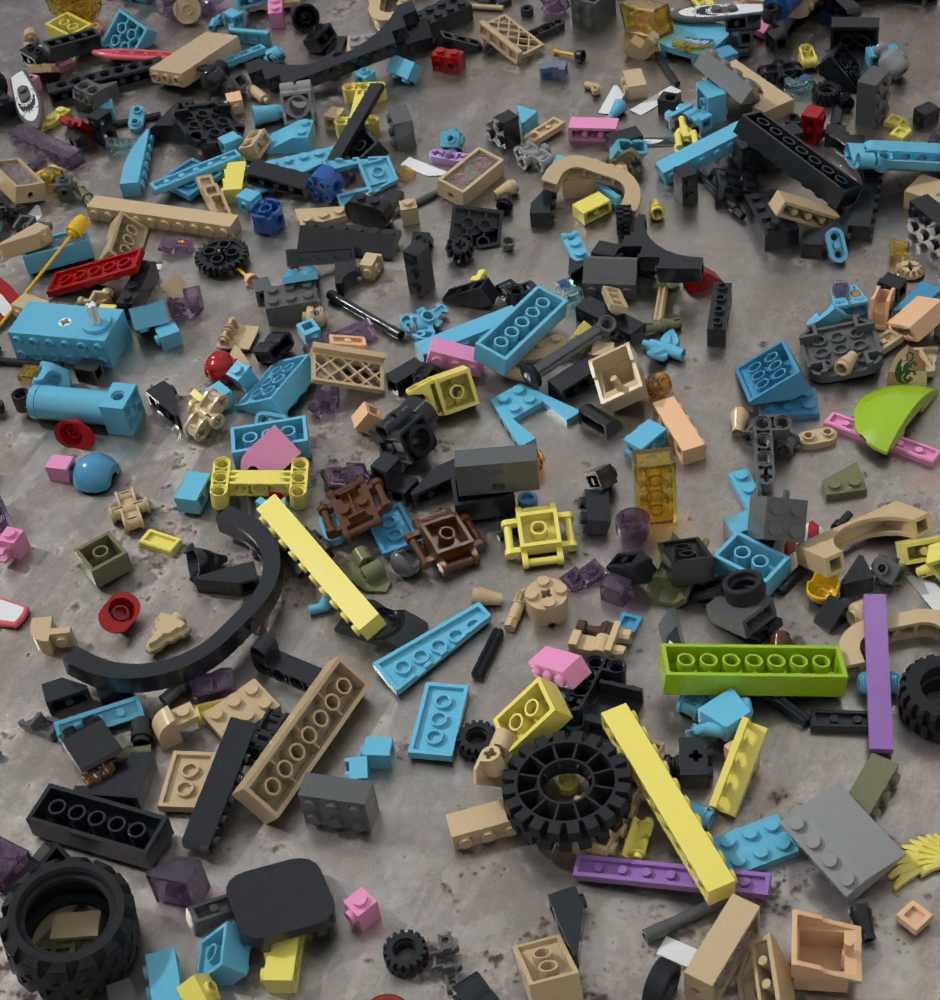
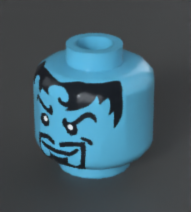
M274 46L265 51V61L275 64L285 63L286 56L282 47Z

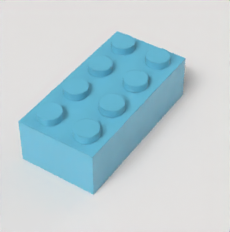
M306 415L231 427V452L236 470L241 469V459L244 453L274 424L302 452L297 457H312Z

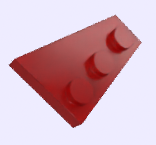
M60 115L58 121L72 129L77 127L80 132L92 136L89 125L84 121L74 119L68 115L67 117Z

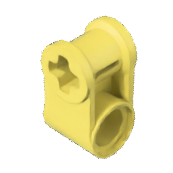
M808 43L799 46L798 61L802 64L803 71L807 68L817 69L816 66L818 65V58L814 48Z

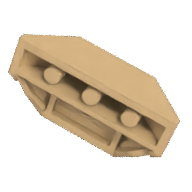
M769 933L748 942L746 948L748 951L742 959L736 976L739 1000H796L793 980L791 978V968L774 936Z

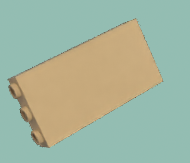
M204 32L149 68L152 81L154 83L187 87L201 77L203 72H197L198 66L214 64L217 60H227L230 55L242 50L239 37L236 35Z

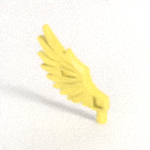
M934 833L933 836L927 834L926 837L918 836L917 840L910 839L909 844L901 845V850L906 856L895 865L897 867L890 872L888 880L891 881L898 878L893 886V890L897 892L916 877L920 876L923 879L928 874L940 870V835Z

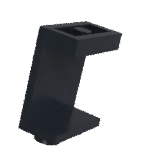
M600 679V694L592 714L586 713L584 718L585 734L590 735L592 733L609 739L602 727L601 713L624 703L628 705L631 711L634 710L639 717L644 704L643 688Z

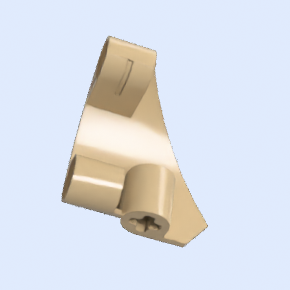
M505 728L495 730L489 746L481 751L473 768V784L501 787L503 785L502 775L504 769H508L507 762L513 755L509 750L515 737L510 730Z

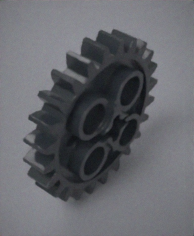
M228 236L226 239L223 237L220 240L214 238L213 242L209 240V244H202L203 247H199V251H196L194 256L196 267H198L199 271L202 270L203 274L207 272L208 275L213 273L216 276L220 273L223 276L224 273L229 275L230 271L236 272V268L241 269V265H246L245 261L249 260L248 257L250 255L245 242H242L241 239L236 240V237L230 239V236Z

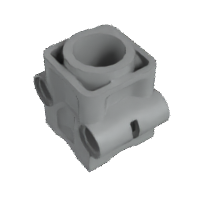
M311 80L279 83L284 125L288 126L302 119L314 120V124H317L316 102ZM299 97L307 105L301 108L296 107L292 104L291 100Z

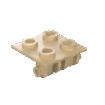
M235 317L228 318L227 324L222 330V335L219 336L216 348L233 349L237 345L240 350L250 351L260 326L238 325Z

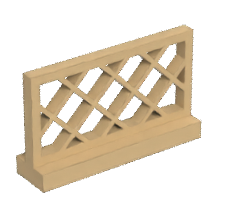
M502 14L488 22L484 20L479 21L477 34L516 65L521 64L523 58L544 48V44L506 14ZM499 27H506V28H508V30H507V29H499ZM509 35H518V37H509ZM519 42L528 43V45H520Z
M313 341L309 352V359H311V383L380 394L384 393L383 362L385 360V353ZM316 360L324 361L325 363L320 365ZM334 363L343 364L344 366L338 368ZM330 366L334 372L330 374L324 368ZM352 366H358L361 369L357 371ZM369 368L377 369L379 372L375 374ZM348 369L352 375L348 377L343 370ZM320 371V372H321L322 374H324L326 377H325V378L316 377V373H318V372ZM364 371L370 376L367 380L361 375ZM339 374L344 380L338 381L334 376ZM357 377L362 383L357 384L352 379ZM375 380L379 387L373 386L370 382Z

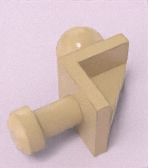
M105 287L102 291L93 290L89 299L79 296L77 304L78 306H84L86 303L94 301L97 307L100 304L113 305L114 291L110 287Z

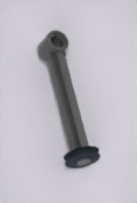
M603 315L593 327L536 364L524 363V365L520 366L523 379L531 388L537 389L538 386L542 385L541 378L596 341L609 338L616 328V320L610 315Z

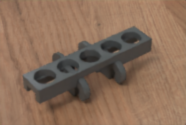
M447 932L448 935L441 936V934H437L440 950L430 952L428 959L432 960L433 964L430 968L431 973L438 974L444 972L447 994L450 995L453 992L449 984L460 982L458 972L463 967L461 963L456 964L455 954L459 952V946L454 945L453 947L451 932ZM445 939L449 940V945L447 946L442 945V941ZM437 959H442V964H438ZM447 961L454 962V964L445 965ZM455 973L454 978H448V974Z

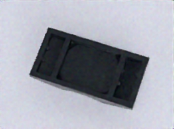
M367 599L387 623L369 640H366L362 634L358 637L352 630L351 626L353 623L351 621L347 624L341 618L334 631L394 651L422 635L427 629L428 623L407 610H393L383 606L376 600Z

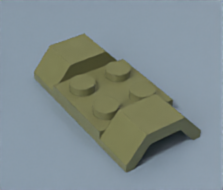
M669 531L665 541L678 540L679 538L674 532ZM705 538L702 542L708 547L709 539ZM659 555L655 565L658 570L653 575V579L648 583L645 593L657 605L678 608L688 601L695 584H690L685 588L673 587L668 580L661 555Z

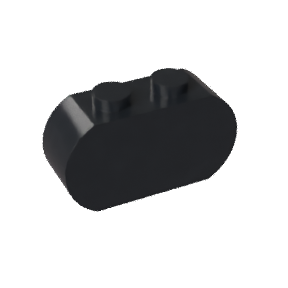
M356 193L344 207L345 214L352 223L366 227L385 229L395 218V209L388 200L364 193Z

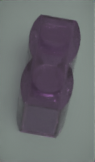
M229 667L205 673L190 681L195 705L226 698L237 690L233 670Z

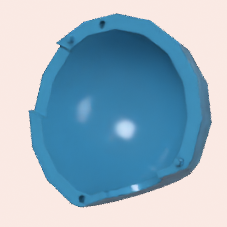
M90 453L82 457L75 465L72 472L73 484L78 490L86 493L107 491L111 486L112 475L114 473L118 475L121 469L111 456L104 453Z

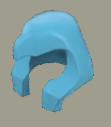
M41 361L38 377H33L32 383L33 385L72 387L71 372L52 362Z

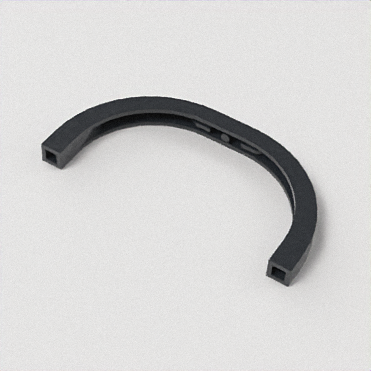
M228 505L216 517L219 532L248 545L258 554L263 562L260 582L247 602L210 638L181 655L157 662L128 664L100 658L76 646L62 659L67 674L85 684L102 690L120 693H143L175 687L212 670L228 658L258 629L270 615L280 597L283 588L284 572L279 548L274 536L259 520Z

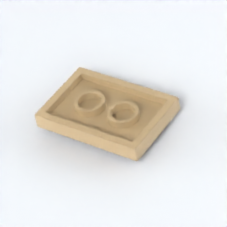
M254 678L204 712L201 716L204 722L222 740L231 716L259 726L267 709H274L278 713L281 711V706Z
M173 751L157 805L159 811L193 813L216 752Z

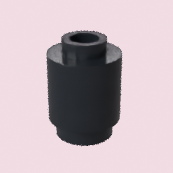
M138 716L131 721L130 741L133 747L149 745L153 741L152 719L147 716Z

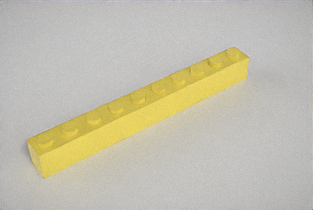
M276 494L272 495L257 508V511L261 514L259 517L261 522L266 527L268 525L271 526L269 531L275 538L280 537L278 542L285 550L290 549L288 554L295 562L300 560L298 566L305 574L307 572L311 573L308 576L315 586L321 585L319 590L325 598L329 596L332 598L329 601L336 611L342 610L340 613L341 617L347 624L350 621L353 623L351 628L358 637L362 634L366 640H369L387 624Z
M626 703L602 712L601 719L604 731L612 744L616 746L617 753H622L625 757L633 780L708 906L731 897L732 893L736 894L735 884L738 881L732 869L728 870L723 853L714 847V841L710 832L704 831L699 814L693 813L687 795L683 796L680 792L681 788L678 780L675 777L672 778L669 774L668 764L665 760L661 761L655 743H650L648 732L644 726L641 727L639 725L636 712L634 710L631 711Z

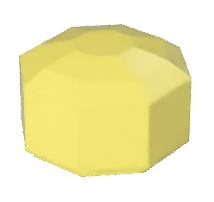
M565 773L558 776L556 782L557 790L561 795L572 796L578 793L580 787L578 777L573 773Z

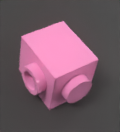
M53 454L45 466L50 481L71 483L72 472L76 462L73 456Z
M363 887L343 901L346 919L352 925L357 926L362 932L381 918L377 901Z

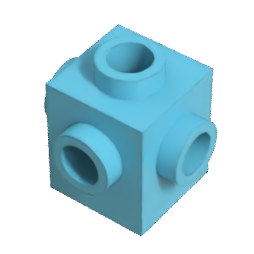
M451 128L449 131H441L440 147L443 150L455 152L462 150V146L465 144V137L458 129Z

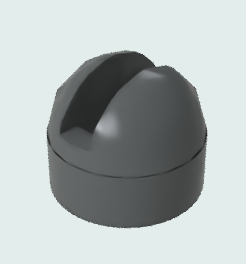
M510 236L503 237L501 240L502 249L505 251L513 250L515 239Z

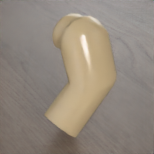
M585 81L584 89L591 90L593 95L601 93L602 89L598 83Z

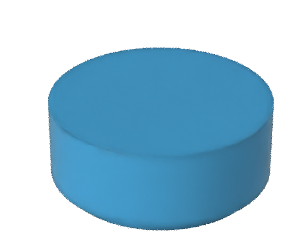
M525 491L519 494V507L537 506L538 497L536 493Z

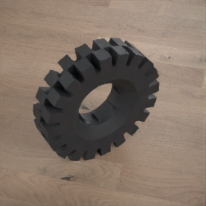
M564 730L552 732L553 742H549L545 734L534 738L535 748L528 743L518 749L519 756L512 755L507 762L508 769H504L502 775L503 785H501L504 808L508 821H511V827L517 834L522 832L523 839L532 845L539 839L540 848L552 851L555 843H559L560 852H572L573 842H578L580 851L592 848L591 838L593 837L599 844L610 839L609 829L617 833L623 826V818L627 819L631 811V774L623 754H617L616 746L609 741L602 745V737L591 733L585 741L584 731L572 730L570 740H565ZM565 773L581 775L588 780V784L591 786L584 796L570 802L552 800L545 795V790L543 789L551 778Z

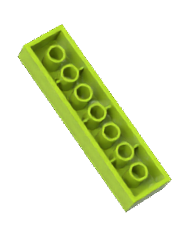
M661 643L658 657L663 695H720L729 688H733L739 696L844 697L848 681V674L840 646Z

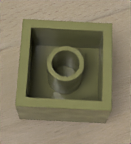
M110 531L74 549L80 567L97 588L133 569L127 551Z

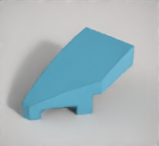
M832 304L822 314L816 312L806 324L808 326L815 323L817 328L840 323L847 315L845 311Z

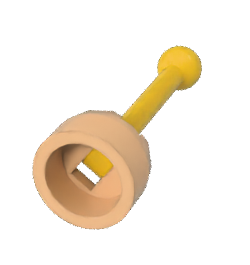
M236 268L244 276L245 284L252 288V282L250 281L252 279H259L258 276L254 273L246 274L240 268Z

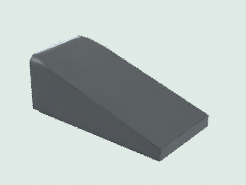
M227 894L186 907V921L194 935L205 932L233 916L231 909L228 908Z

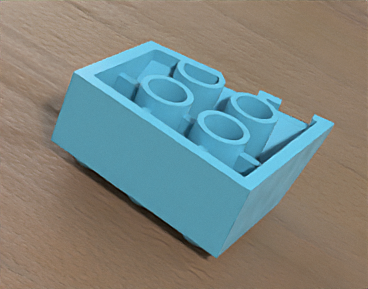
M119 8L101 41V47L106 48V46H109L111 49H146L152 45L158 33L131 13Z

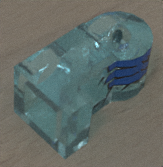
M803 74L795 79H792L790 76L784 78V93L792 98L811 92L816 82L808 74Z
M570 277L555 282L559 296L568 300V309L575 307L583 301L582 289L579 286L576 287ZM570 298L577 299L574 302H570Z

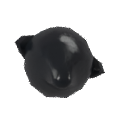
M193 542L183 552V554H186L190 574L188 580L195 585V576L213 572L228 561L226 555L203 548H196Z

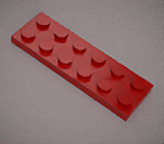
M138 248L55 272L46 294L49 298L59 297L65 293H73L79 289L90 288L93 285L104 284L114 279L119 280L128 275L133 276L139 271L145 251L143 248Z

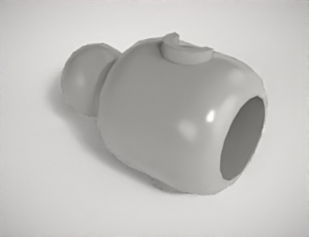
M880 42L874 47V54L880 57L878 67L890 69L892 81L900 78L908 71V57L903 51L900 52L895 48L889 50L885 42Z

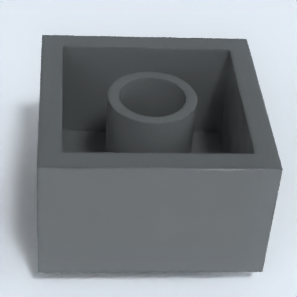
M403 104L388 108L386 119L390 127L388 132L393 146L396 145L398 151L415 148L416 140L413 120L407 105Z

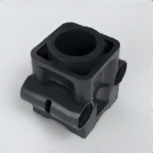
M402 404L397 409L392 410L384 420L368 431L372 440L378 446L380 455L385 451L400 458L402 472L411 464H418L437 446V439L426 416L414 414L412 408L407 404Z

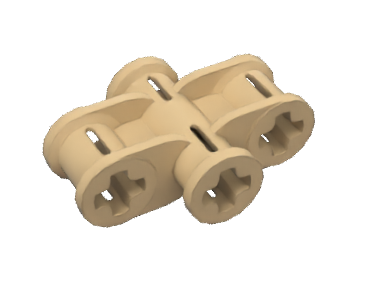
M209 388L200 401H191L187 408L191 416L184 424L183 432L187 435H192L196 441L200 442L207 437L212 428L215 430L221 428L225 421L221 413L229 402L228 396L218 393L215 388Z
M133 486L129 490L119 493L117 491L114 492L118 507H108L113 524L122 520L126 534L130 533L131 530L146 528L141 513H151L147 497L144 496L143 499L137 500Z

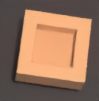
M914 900L910 901L896 914V921L915 936L933 918L930 912Z

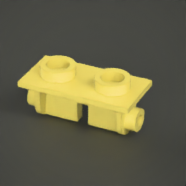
M633 816L621 852L623 858L645 859L648 839L655 828L653 818L645 817V819L640 820Z

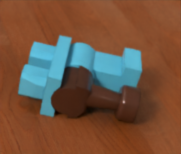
M681 103L677 105L675 111L668 110L665 112V120L668 121V128L671 130L674 129L676 131L680 127L679 116L685 117L686 125L692 128V130L695 129L697 135L712 129V114L700 112L697 107H693L692 103L686 105Z

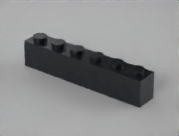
M230 717L183 835V848L210 856L212 848H217L220 840L219 830L225 827L228 819L226 812L228 807H233L236 799L232 793L244 778L243 768L244 766L248 767L252 757L250 750L252 746L257 745L260 734L257 733V724Z

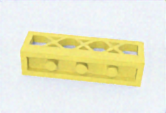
M742 716L709 803L713 810L737 818L769 732L768 728L752 723L747 717Z

